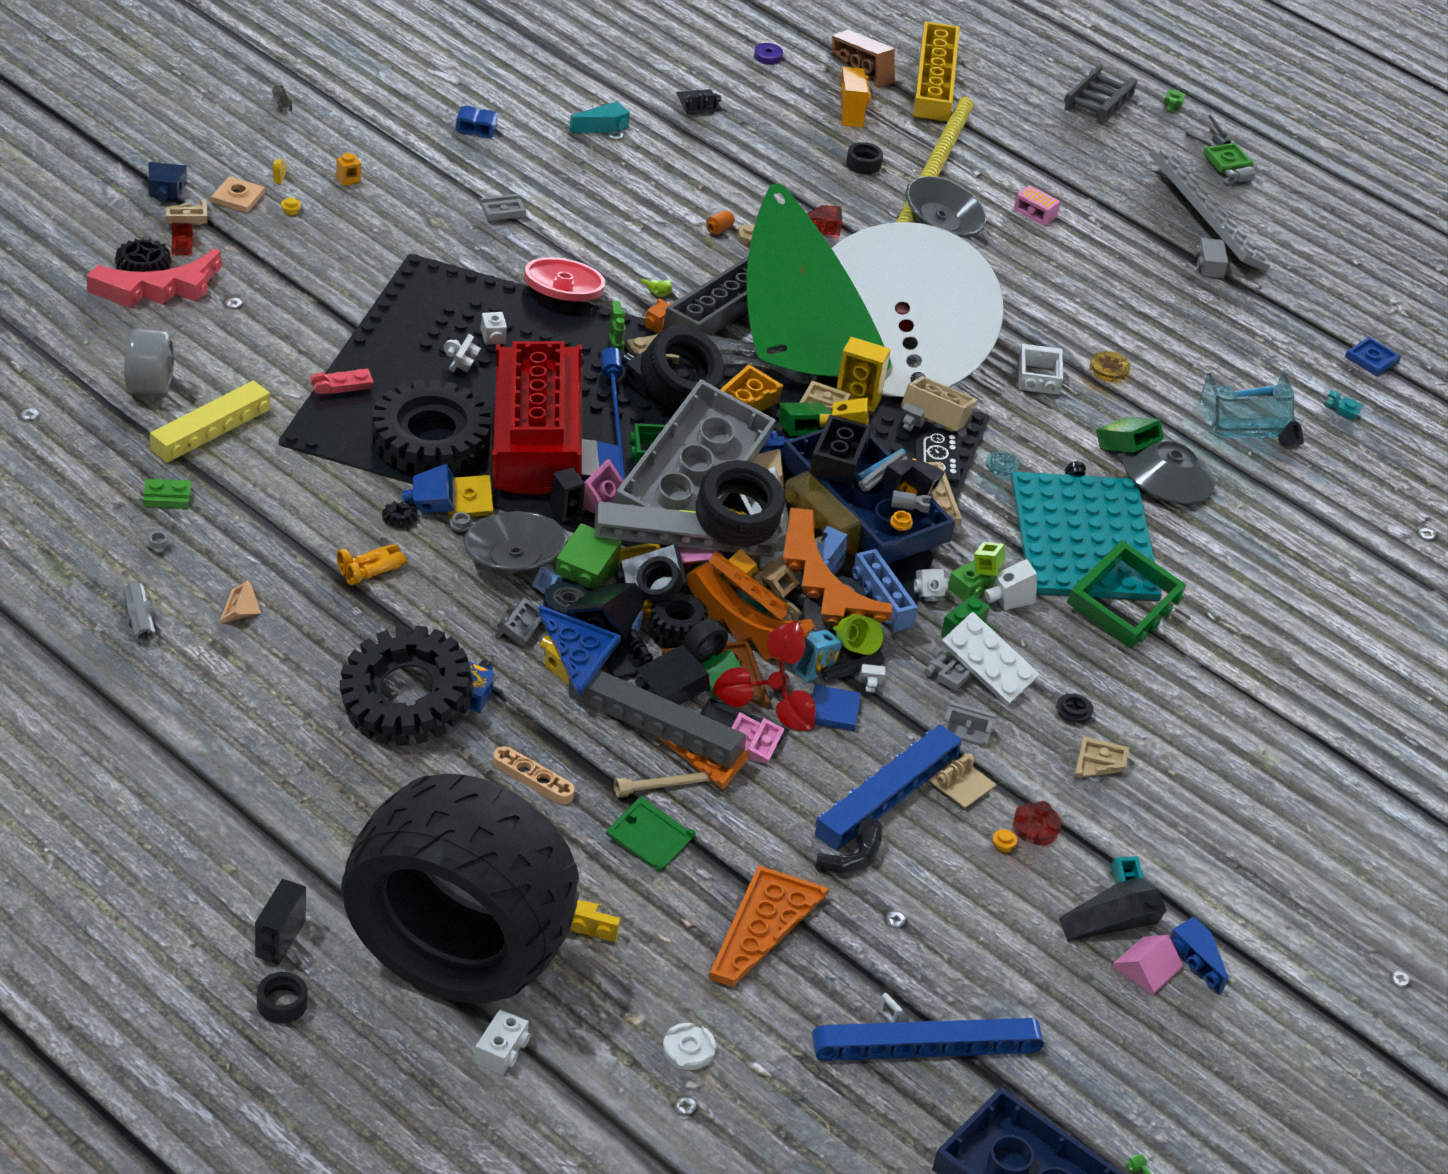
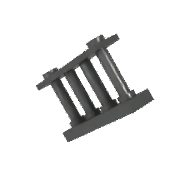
M1099 64L1073 90L1067 92L1064 98V102H1066L1064 110L1068 111L1074 104L1095 112L1098 116L1096 123L1103 126L1134 96L1138 80L1131 77L1126 83L1115 81L1101 75L1103 65ZM1099 81L1118 90H1111L1109 88L1097 84V82ZM1090 89L1095 90V91H1097V92H1099V93H1102V94H1104V95H1107V96H1109V97H1108V98H1104V97H1102V96H1100V95H1097V94H1095V93L1090 92L1089 90H1090ZM1081 97L1088 98L1102 105L1097 106L1093 103L1081 99Z

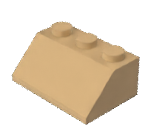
M921 376L908 384L901 408L907 402L925 410L926 421L939 423L949 431H958L965 426L978 403V399Z

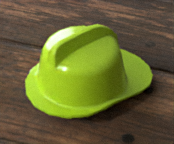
M853 614L842 619L838 626L833 627L837 638L850 651L871 655L882 645L884 636L882 626L872 618Z

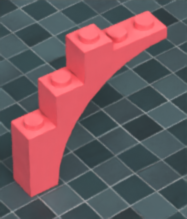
M213 248L206 255L189 264L162 271L132 272L97 265L86 275L87 292L129 308L137 301H140L142 297L164 305L175 294L197 302L207 293V282L222 267L221 251Z

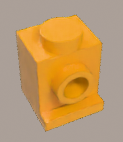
M344 153L342 157L337 158L335 177L342 186L361 182V162L355 154Z

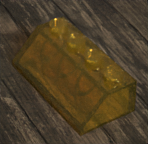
M808 471L786 480L784 492L786 500L796 508L813 510L815 517L814 527L822 533L827 526H830L847 534L846 552L856 555L859 547L861 521Z

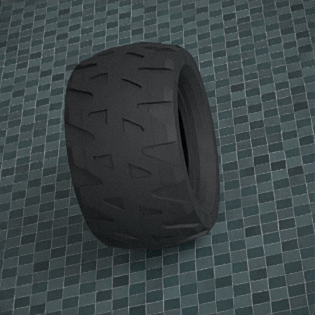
M449 773L423 776L412 780L377 808L353 844L342 877L341 892L351 926L365 947L384 966L403 980L430 994L452 1001L480 1004L508 999L517 995L546 969L570 931L579 898V893L577 892L579 872L570 848L563 836L536 807L514 792L488 780L469 775Z

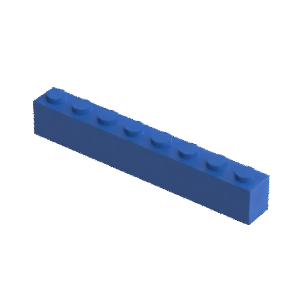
M941 724L933 730H928L922 739L918 742L914 741L909 749L899 753L888 765H883L878 773L874 776H869L860 787L852 789L842 801L838 800L829 811L821 813L816 820L815 836L836 852L858 835L860 823L864 819L878 820L959 755L962 739Z

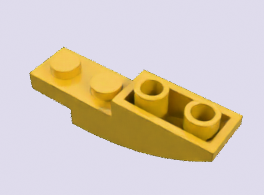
M578 900L570 930L616 942L619 934L620 918L598 912L599 904Z

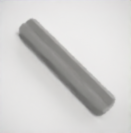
M903 451L897 452L859 481L861 490L863 492L869 491L877 485L887 465L898 460H907L908 458L905 456V453Z

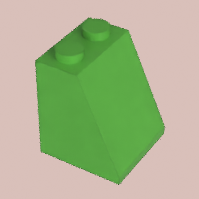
M581 523L556 558L555 573L585 587L595 589L616 574L619 566L622 540L594 537L595 529Z

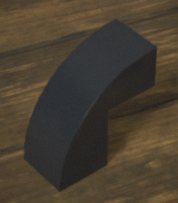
M898 460L887 465L880 482L893 491L906 482L921 494L929 495L938 487L945 472L926 462Z

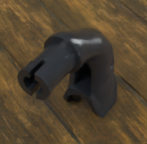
M864 819L858 829L856 843H859L858 852L851 855L840 854V856L818 852L815 868L837 871L838 874L864 869L871 865L877 856L881 844V823L874 819Z

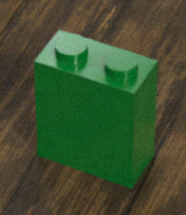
M822 402L780 403L779 424L790 436H803L824 429V427H820V414L832 413Z
M1126 416L1096 429L1099 447L1103 450L1134 453L1164 440L1160 419Z

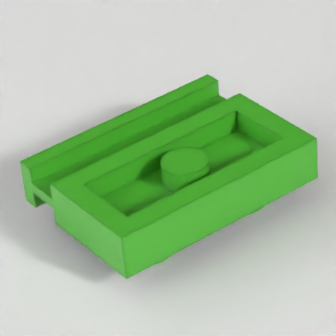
M145 479L143 507L189 509L191 480Z

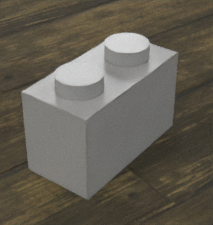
M1201 238L1200 244L1196 245L1195 257H1198L1197 268H1200L1201 276L1224 278L1228 265L1224 240Z

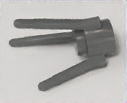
M1212 115L1208 117L1219 131L1218 133L1213 127H1210L1211 132L1214 134L1212 138L1213 143L1191 132H1186V135L1210 147L1231 143L1227 134Z

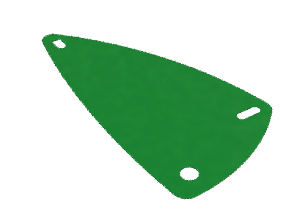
M782 184L770 185L761 204L753 229L747 267V304L756 353L763 361L790 370L815 375L839 376L842 353L850 337L885 346L857 289L821 232L785 186ZM781 193L785 203H778L774 194ZM778 345L787 346V350L772 355L766 352L767 348ZM889 358V361H888L887 370H888V369L890 368V366H891V360H890V358Z

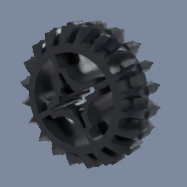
M136 238L134 241L128 240L126 244H121V247L117 248L115 257L117 270L132 272L170 269L172 263L169 249L166 248L165 244H160L159 241H152V238L149 240H144V238L142 240H137Z

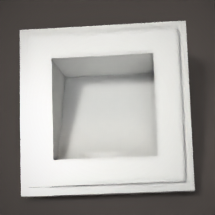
M884 993L879 1012L890 1023L907 1022L909 1020L907 1014L887 993Z

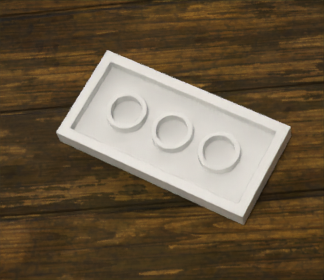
M974 612L970 613L940 643L1006 706H1009L1040 675Z

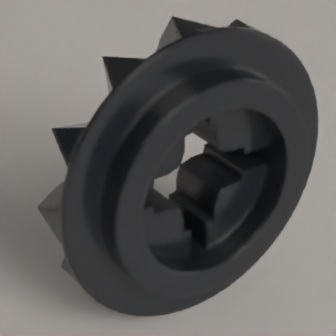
M393 501L392 505L386 504L385 509L382 510V519L387 525L394 528L410 527L418 519L417 508L412 507L411 503L404 504L403 501L401 503Z
M1065 694L1058 699L1056 704L1058 715L1064 716V720H1072L1073 723L1076 721L1084 723L1085 720H1090L1094 710L1092 703L1079 694Z

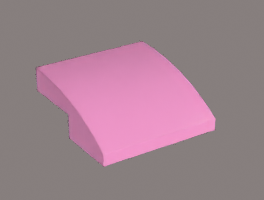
M739 712L731 727L746 734L745 750L749 752L748 760L761 763L769 762L784 731V728L766 718H763L762 722L759 723Z

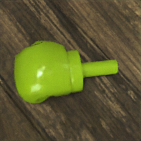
M641 279V283L647 285L648 291L657 297H667L673 290L669 279L662 281Z

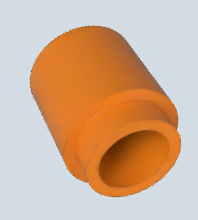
M722 210L707 219V230L713 235H719L733 226L735 217L732 212Z

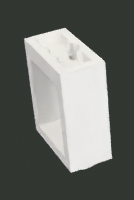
M1022 344L1018 359L1019 390L1059 395L1063 381L1062 349ZM1026 366L1054 369V376L1026 372Z

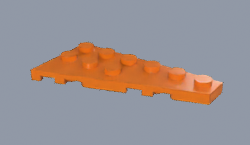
M758 865L711 968L709 979L734 987L828 895L829 888Z

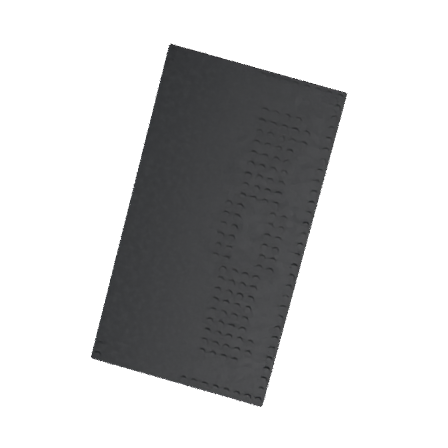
M409 254L325 373L369 369L373 379V388L334 394H318L313 390L279 438L278 444L285 448L413 485V477L416 475L414 474V466H411L407 472L397 469V462L390 465L383 460L384 454L379 455L375 450V444L372 441V417L375 404L378 399L383 400L384 393L388 390L395 392V386L403 383L410 389L412 381L422 380L425 387H429L430 380H440V388H444L447 382L458 384V392L466 387L473 391V397L479 395L484 400V406H488L491 412L490 417L492 418L490 446L488 451L485 452L484 458L481 461L476 460L475 466L468 470L461 466V472L453 474L454 478L490 475L494 509L504 512L522 511L538 513L555 520L561 527L573 532L576 531L581 523L595 529V513L584 508L582 510V517L562 523L550 507L551 494H520L494 488L492 449H494L496 344L485 345L481 332L482 313L503 312L507 333L506 344H500V347H512V341H564V347H577V344H582V439L618 446L612 382L602 375L600 357L601 352L610 347L609 327L611 309L589 302L556 299L544 295L530 286L425 258L417 254ZM625 313L624 325L626 326V332L623 335L624 349L621 351L622 358L625 354L629 353L626 348V340L657 334L645 327V318ZM468 334L472 335L474 338L471 343L481 349L468 372H465L457 367L454 372L450 371L449 367L455 357L447 356L443 348L447 340H458L462 346ZM709 337L719 349L724 362V378L718 389L725 386L748 364L783 385L778 403L761 411L776 420L773 431L777 432L778 437L784 436L785 439L800 437L790 436L779 424L780 403H800L812 381L837 389V376L815 375L783 368L760 359L755 349ZM680 357L679 364H674L673 371L688 381H699L695 368L686 359ZM622 364L623 374L615 380L625 477H627L635 467L634 460L630 459L631 446L633 445H629L630 432H634L635 423L666 425L678 408L662 403L652 393L647 397L643 396L625 380L626 366ZM882 396L875 411L868 410L869 425L872 426L871 434L890 454L904 449L907 460L916 459V439L936 428H944V426L925 420L921 428L914 425L911 431L903 428L905 423L902 420L901 408L904 397ZM973 410L965 426L959 429L960 480L947 479L956 502L990 418L988 414ZM426 415V418L416 420L411 418L408 422L409 431L414 436L424 440L446 439L456 429L452 419L449 418L446 421L435 418V415ZM641 444V450L647 451L651 444ZM783 464L784 493L788 518L791 508L813 510L815 517V539L823 536V531L827 526L847 534L839 523ZM582 477V480L585 482L589 477ZM730 493L723 502V505L729 509H736L735 511L749 514L739 493ZM847 534L845 563L835 574V577H850L857 582L852 575V568L854 567L856 554L864 551L849 534ZM625 540L621 542V546L624 547L649 544ZM660 545V548H664L669 545ZM939 546L894 561L888 565L915 604L919 596L914 591V580L917 579L916 571L930 569ZM717 551L728 560L734 555L731 552ZM801 570L795 576L799 581V585L801 586L803 581V570Z

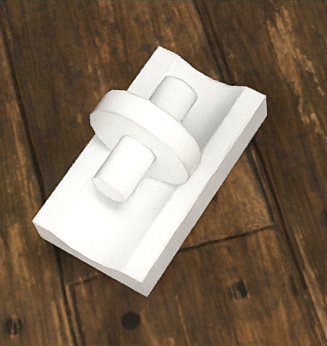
M468 334L462 346L458 340H447L443 348L447 356L455 357L449 367L450 371L454 372L457 367L465 372H468L481 349L471 343L474 338L472 335Z

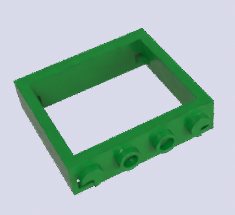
M1121 540L1071 589L1066 603L1132 649L1138 642L1145 640L1149 630L1154 631L1157 628L1162 617L1167 618L1175 604L1177 606L1180 604L1181 600L1185 597L1183 592L1186 584ZM1121 561L1169 593L1135 628L1088 595Z

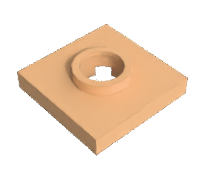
M229 176L211 196V202L248 213L265 193V187Z

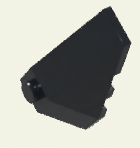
M1137 878L1118 882L1059 918L1067 941L1158 924L1167 910L1159 889L1145 879Z

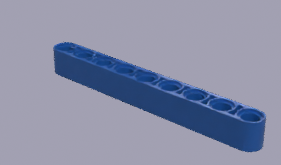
M1034 1018L822 1025L812 1031L815 1055L821 1061L1036 1053L1044 1047L1039 1022Z

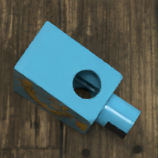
M828 630L808 633L809 636L805 638L804 655L799 662L793 664L792 670L806 682L821 676L824 668L834 666L839 652L845 649L842 642Z

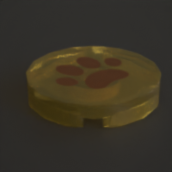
M1101 351L1091 357L1089 368L1094 371V375L1097 378L1116 382L1121 378L1122 380L1126 379L1129 375L1130 363L1124 356L1116 352Z

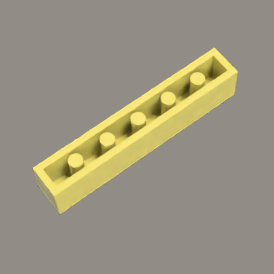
M253 380L150 432V450L168 463L269 411L270 392Z

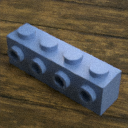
M877 549L857 553L854 567L852 568L854 579L860 583L865 590V594L870 599L890 603L893 606L892 621L886 620L885 623L890 626L893 632L913 628L918 607Z

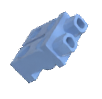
M827 526L823 531V541L820 545H817L822 560L835 576L845 563L847 534Z

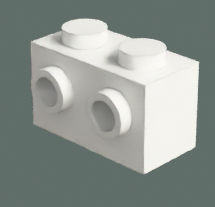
M500 1009L475 1046L474 1063L504 1075L509 1066H514L518 1057V1051L521 1047L525 1048L530 1039V1033H528L529 1021Z

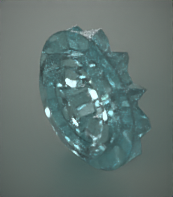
M995 451L986 458V467L990 469V472H996L997 476L1003 474L1006 477L1008 474L1011 475L1012 471L1016 472L1019 470V460L1011 453Z

